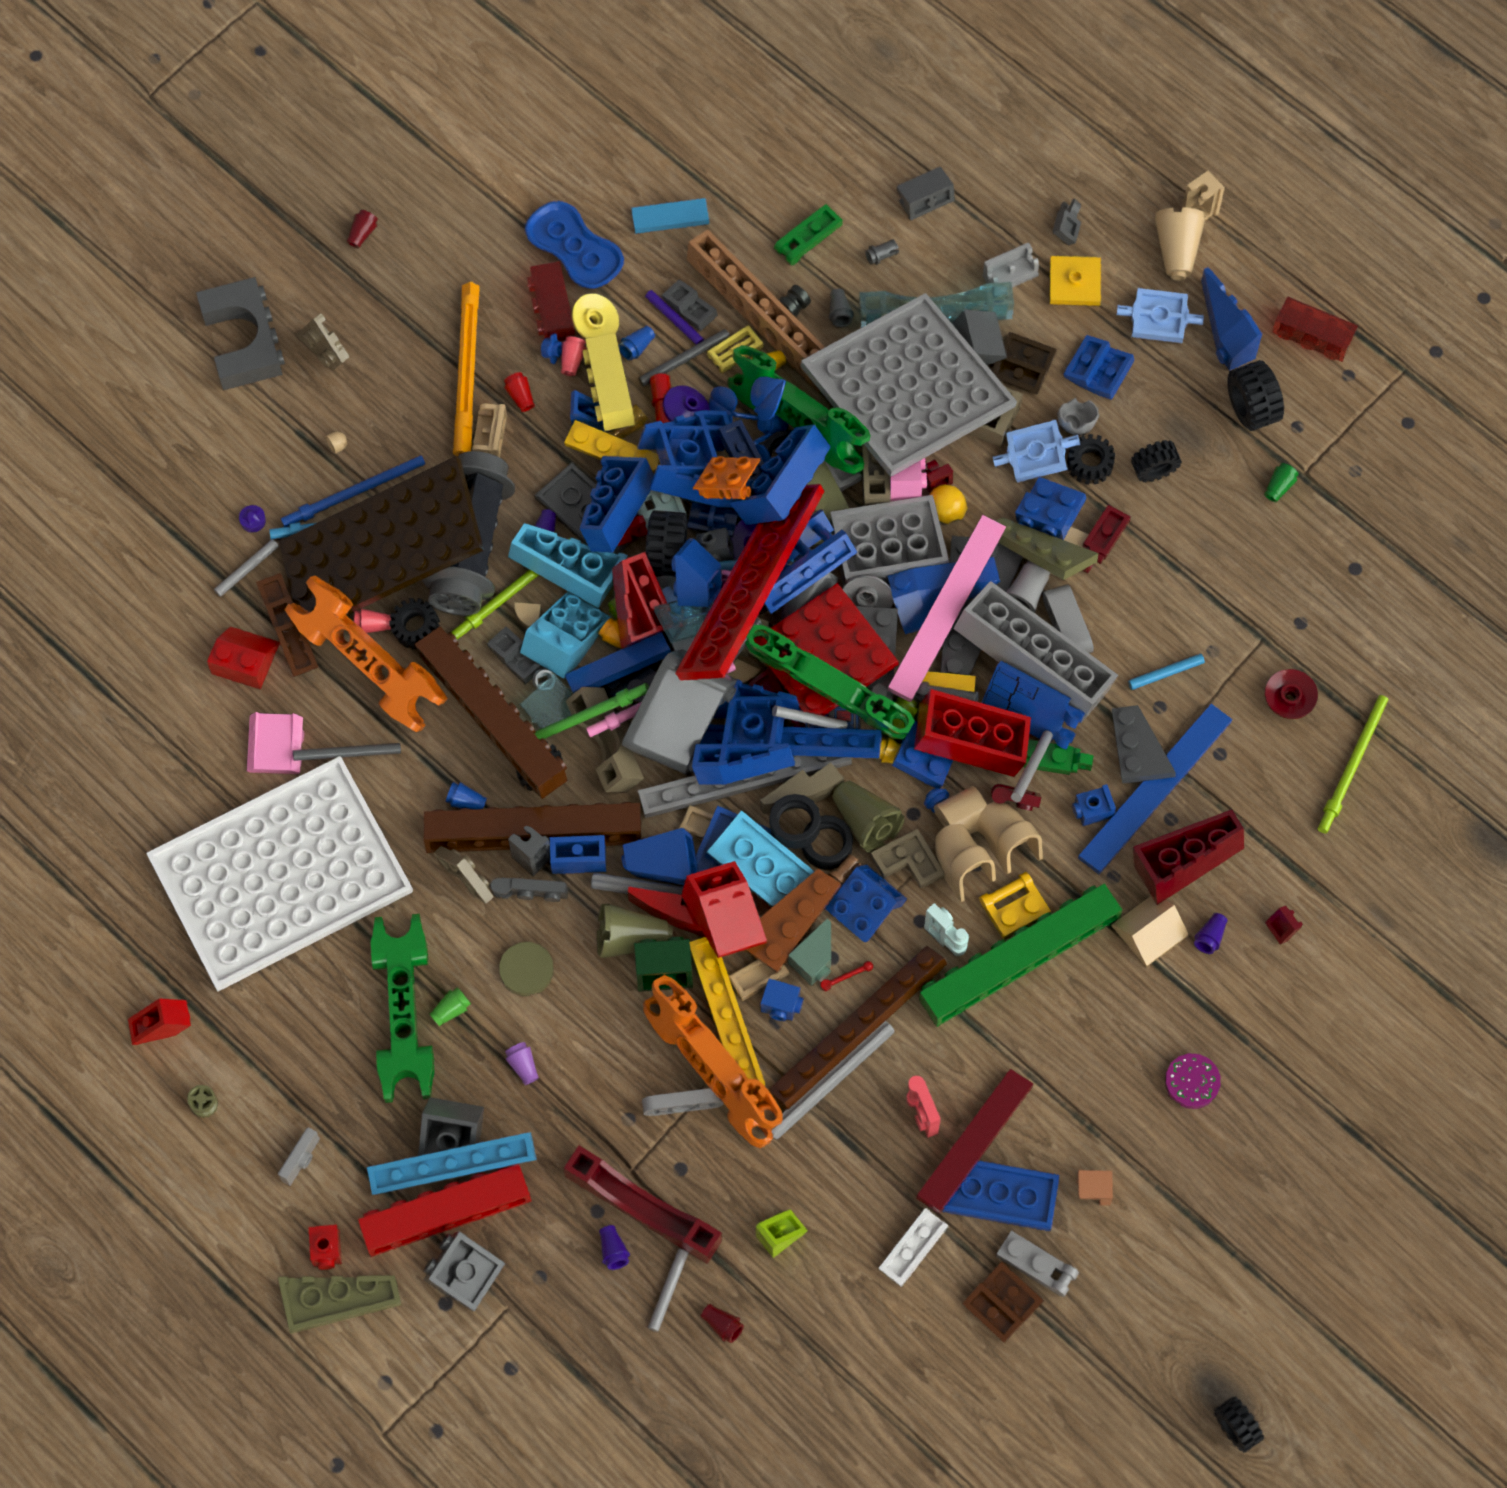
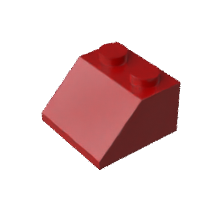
M230 626L216 639L207 664L213 675L261 690L280 642Z

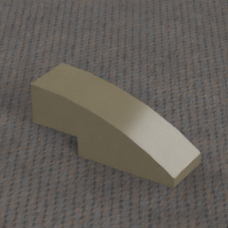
M831 762L811 777L802 770L760 800V810L764 814L770 813L776 801L792 794L804 795L813 800L814 803H817L833 795L834 788L839 783L844 782V777ZM799 808L788 809L786 811L796 810Z

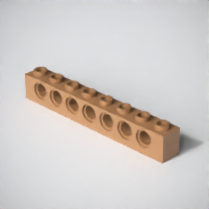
M708 229L689 241L686 260L777 351H782L786 361L820 394L821 391L800 365L801 360L825 347Z

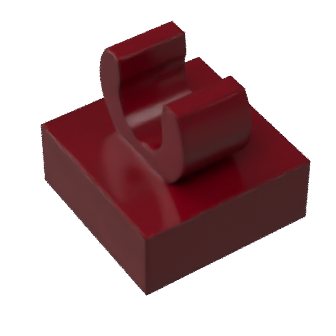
M935 459L926 463L928 468L926 470V489L929 493L938 486L953 484V470L948 463L941 467Z
M1286 905L1280 907L1265 922L1280 945L1287 942L1303 925L1302 922H1298L1293 916L1295 912L1289 910Z

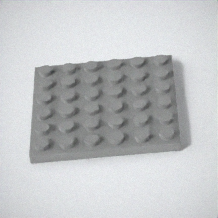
M926 293L801 360L800 365L834 408H843L849 411L869 430L871 435L870 441L864 443V445L890 477L1013 409L1017 403L1016 399Z

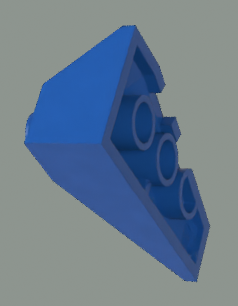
M1209 267L1204 268L1201 284L1215 342L1216 355L1220 363L1225 364L1230 371L1256 359L1262 333L1247 310H1239L1236 305L1237 299L1233 295H1226L1224 284Z
M994 557L989 558L968 599H974L990 581L994 584L1000 582ZM957 562L912 568L888 576L896 609H898V615L905 635L920 630Z

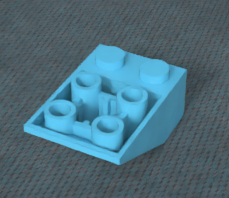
M567 592L526 630L520 653L564 679L565 674L570 673L578 666L599 637L600 629L610 616Z

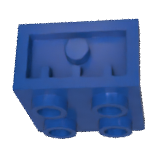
M863 865L854 869L827 905L826 910L863 942H868L893 909L902 907L907 898L870 866Z

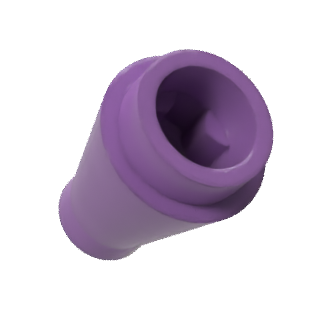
M525 1042L519 1043L505 1051L507 1055L506 1061L521 1078L524 1085L539 1079L531 1048L527 1047Z

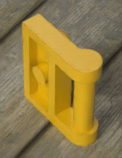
M1026 871L1018 875L1019 878L991 894L985 893L979 897L981 905L1004 940L1014 935L1021 927L1036 923L1037 919L1045 913H1051L1048 905L1035 887L1031 876ZM1022 888L1026 890V895L999 910L994 906L995 903Z

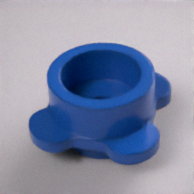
M552 334L550 338H545L541 345L543 358H549L551 364H555L557 357H560L562 354V343L558 341L557 334Z

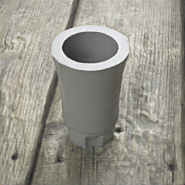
M1028 560L1006 593L1035 613L1040 596L1049 580L1050 572Z

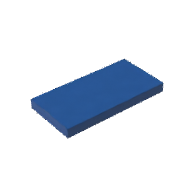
M978 1161L942 1212L1051 1232L1060 1175Z

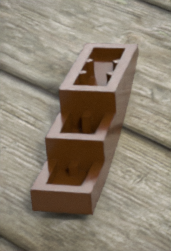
M281 573L257 581L256 584L293 677L317 669L318 665L308 639L298 631L284 610L288 604L293 602Z

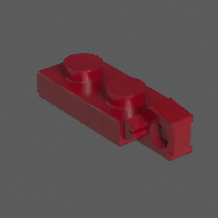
M1110 505L1106 507L1083 543V548L1099 553L1097 563L1101 564L1107 558L1130 522L1131 516ZM1094 564L1083 569L1082 571L1089 573Z

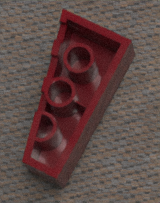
M1228 810L1133 846L1134 867L1158 905L1243 850L1244 828L1233 810Z

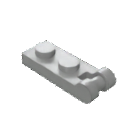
M1013 1231L1009 1233L996 1255L997 1258L1062 1297H1065L1069 1291L1068 1285L1071 1280H1075L1079 1274V1271L1071 1265L1063 1263ZM1054 1270L1061 1274L1058 1281L1051 1278Z

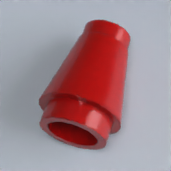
M522 372L508 376L504 380V389L518 408H520L521 412L534 408L535 404L528 378Z

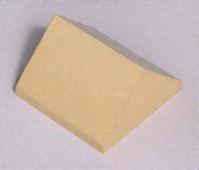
M1152 896L1112 924L1114 930L1145 967L1189 935L1175 905L1167 900L1157 905Z

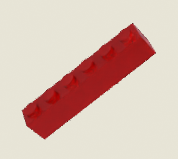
M520 1164L497 1168L498 1171L490 1174L486 1172L473 1175L470 1181L461 1184L458 1181L445 1185L444 1190L435 1193L433 1191H426L419 1194L415 1200L409 1202L400 1200L392 1203L389 1209L383 1211L375 1209L364 1213L363 1218L358 1219L370 1256L373 1257L532 1202Z

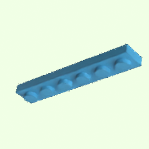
M528 1132L367 1167L372 1195L537 1159L532 1134Z

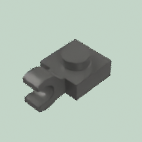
M1072 199L1071 205L1065 201L1062 202L1052 231L1067 245L1076 243L1081 222L1077 219L1081 203L1076 199Z

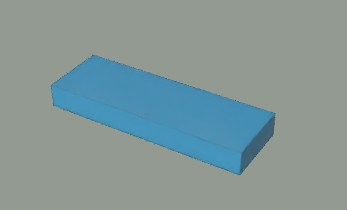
M706 198L631 208L635 234L709 224Z

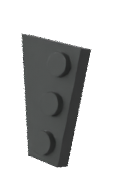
M1139 706L1112 708L1122 784L1176 777L1174 768Z

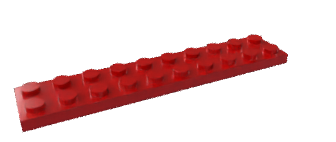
M821 484L806 485L801 492V497L795 501L789 515L784 520L757 524L675 672L680 681L725 677L825 492Z

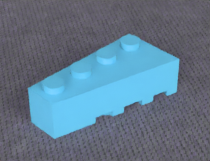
M524 523L511 542L508 557L599 608L614 585L612 568L622 560L627 559L628 555L620 552L618 554L591 552L588 545L580 543L581 540L574 538L569 540L557 536L555 532Z

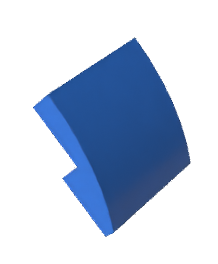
M1086 335L1063 375L1074 384L1112 400L1135 360L1133 354L1111 348L1108 341Z

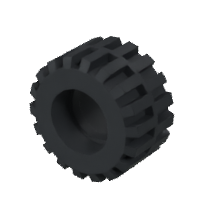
M1258 360L1229 371L1227 385L1230 401L1235 414L1246 429L1254 431L1283 419L1284 400L1281 388L1273 371L1264 361Z
M653 510L649 517L645 553L655 576L676 577V572L672 570V558L687 542L688 520L683 512Z

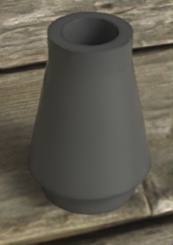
M834 289L830 292L829 320L836 327H846L851 324L854 313L845 296V291L843 289Z

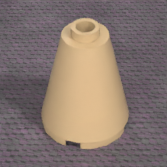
M1182 207V212H1174V208H1166L1155 214V224L1165 271L1168 276H1171L1172 280H1185L1186 276L1191 275L1205 224L1204 212L1187 207Z

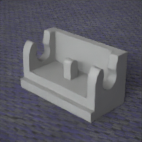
M1028 242L984 262L983 278L994 296L1039 276L1038 258L1033 259L1030 243Z

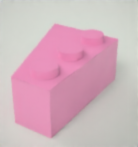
M925 458L890 477V502L922 497V488H927L926 472H921V470H925Z

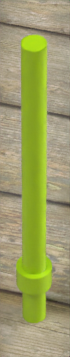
M528 570L481 607L478 613L467 615L465 621L452 630L451 633L458 640L469 630H475L483 623V619L538 577L539 574Z
M1378 696L1332 798L1326 802L1323 809L1325 813L1317 828L1321 833H1328L1334 818L1338 817L1342 809L1341 802L1388 702L1386 696Z

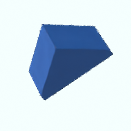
M576 390L571 392V426L577 420L603 432L612 431H605L603 421H597L595 406H599V402L593 403V398Z

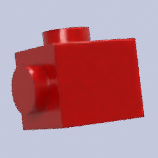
M337 1224L308 1227L310 1261L313 1266L318 1267L320 1270H330L335 1268V1265L342 1264L340 1230Z

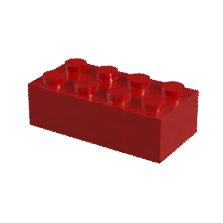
M930 689L920 703L914 749L1015 777L1026 764L1031 717Z

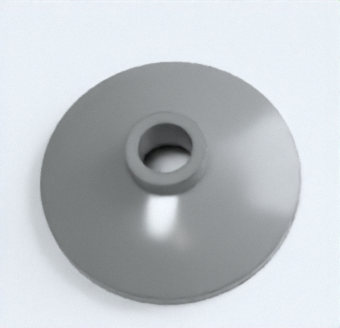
M857 576L849 580L842 588L855 606L892 607L893 597L891 588L877 577Z

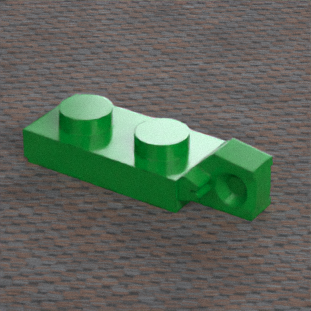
M1028 741L1026 764L1022 768L1026 767L1039 741ZM1050 743L1036 770L1066 775L1077 773L1078 769L1091 771L1094 755L1080 753L1081 749L1074 748L1073 746L1063 749L1057 744Z

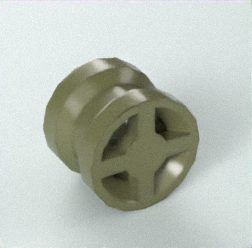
M198 1085L188 1093V1105L196 1116L202 1118L209 1117L217 1110L218 1099L210 1087Z

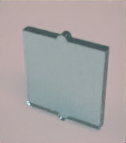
M553 674L519 705L532 718L531 722L533 724L536 723L542 729L571 716L566 700L572 696L571 688H566L558 677Z

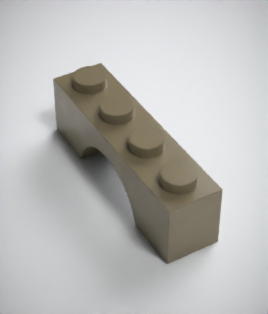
M581 687L566 700L571 715L609 698L604 688ZM614 709L609 710L578 725L586 729V727L604 720V716L612 712L615 713ZM621 725L612 731L608 729L593 736L602 751V763L596 768V772L605 792H628L644 779L633 752L622 746L625 734Z

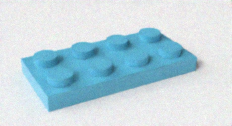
M742 810L706 852L720 865L735 861L747 880L750 890L771 908L815 872Z

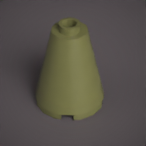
M852 781L841 782L834 788L833 801L860 846L865 851L873 852L885 846L883 842L890 837L893 840L898 835L905 821V816L898 807Z
M601 904L598 915L600 928L597 930V954L601 958H609L635 953L634 943H640L641 940L655 939L656 942L667 941L672 937V926H668L667 920L612 904Z

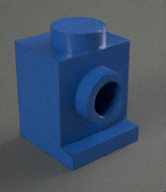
M1107 784L1102 785V788L1077 794L1075 802L1072 803L1075 818H1080L1083 826L1111 819L1116 810ZM1097 802V806H1091L1089 803Z

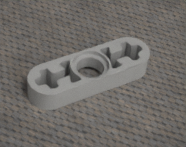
M710 1088L653 1095L642 1099L643 1114L646 1116L712 1109L724 1104Z

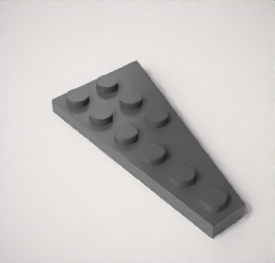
M952 536L950 563L958 561L970 537ZM998 543L990 557L995 559L1000 582L996 585L1006 592L1020 568L1023 557ZM972 598L965 602L943 643L941 673L971 675L978 660L981 649L953 629L963 610L973 600Z

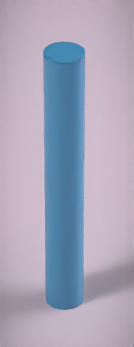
M1200 653L1130 679L1128 684L1130 689L1134 690L1205 663V660Z

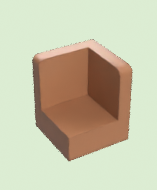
M1078 1170L1076 1182L1078 1183L1079 1199L1099 1200V1205H1111L1113 1199L1112 1171Z

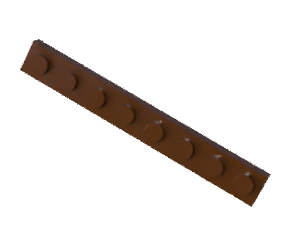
M924 947L769 1088L768 1091L773 1098L789 1110L947 965L945 958L930 947Z

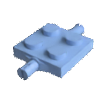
M1141 288L1137 289L1136 301L1133 307L1118 304L1116 314L1131 317L1133 323L1132 337L1176 343H1183L1184 330L1187 323L1203 325L1204 315L1189 313L1187 307L1188 294Z
M1056 420L1007 432V453L993 456V462L995 467L1010 463L1014 469L1017 483L1067 470L1065 460L1066 448L1080 445L1079 436L1077 434L1063 438L1059 432Z

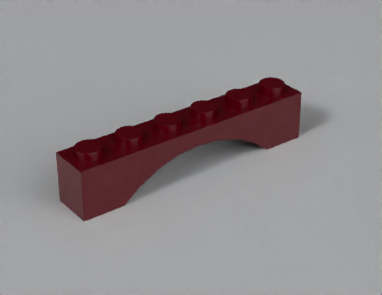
M578 1145L563 1168L566 1178L706 1264L709 1263L722 1242V1232L701 1219L680 1211L646 1192L621 1175L603 1159Z

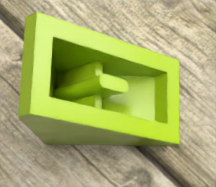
M791 1209L756 1225V1237L773 1258L807 1232V1229Z

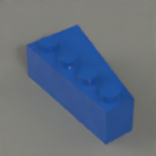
M602 456V469L596 475L597 485L590 494L592 501L591 504L587 505L580 525V531L591 552L613 553L651 491L650 484L654 474L646 458Z

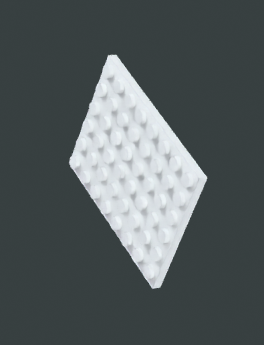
M341 756L146 853L217 992L413 892L412 886Z

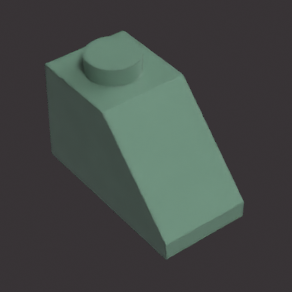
M828 919L788 955V964L811 986L817 980L822 982L831 972V922Z

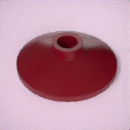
M1285 669L1275 673L1268 680L1265 687V700L1269 708L1278 716L1286 719H1299L1308 715L1315 708L1318 700V689L1315 682L1306 673L1295 669ZM1292 695L1295 700H1287L1285 696Z

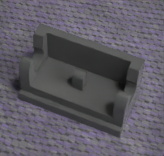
M941 166L896 186L897 192L902 198L899 202L910 220L955 201L954 184Z
M524 826L525 832L531 835L529 841H522L515 834L508 838L512 858L534 876L550 860V843L546 836L542 837L533 828Z

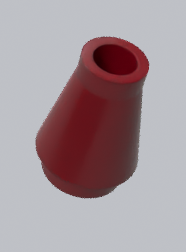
M361 209L354 216L346 242L350 246L360 249L362 243L377 227L376 222L378 218L372 213Z
M712 1304L707 1305L701 1314V1318L708 1323L722 1341L727 1340L729 1343H733L744 1329V1324L740 1322L739 1317L723 1311Z

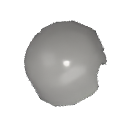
M1074 398L1068 403L1062 404L1057 412L1058 423L1061 429L1069 434L1085 435L1096 424L1099 418V411L1092 401L1087 400L1085 403H1080Z

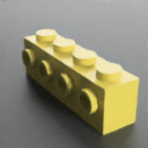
M612 333L585 339L587 349L582 351L585 365H591V368L586 370L589 384H595V387H591L593 403L599 402V406H595L597 421H603L605 431L635 425L616 334Z

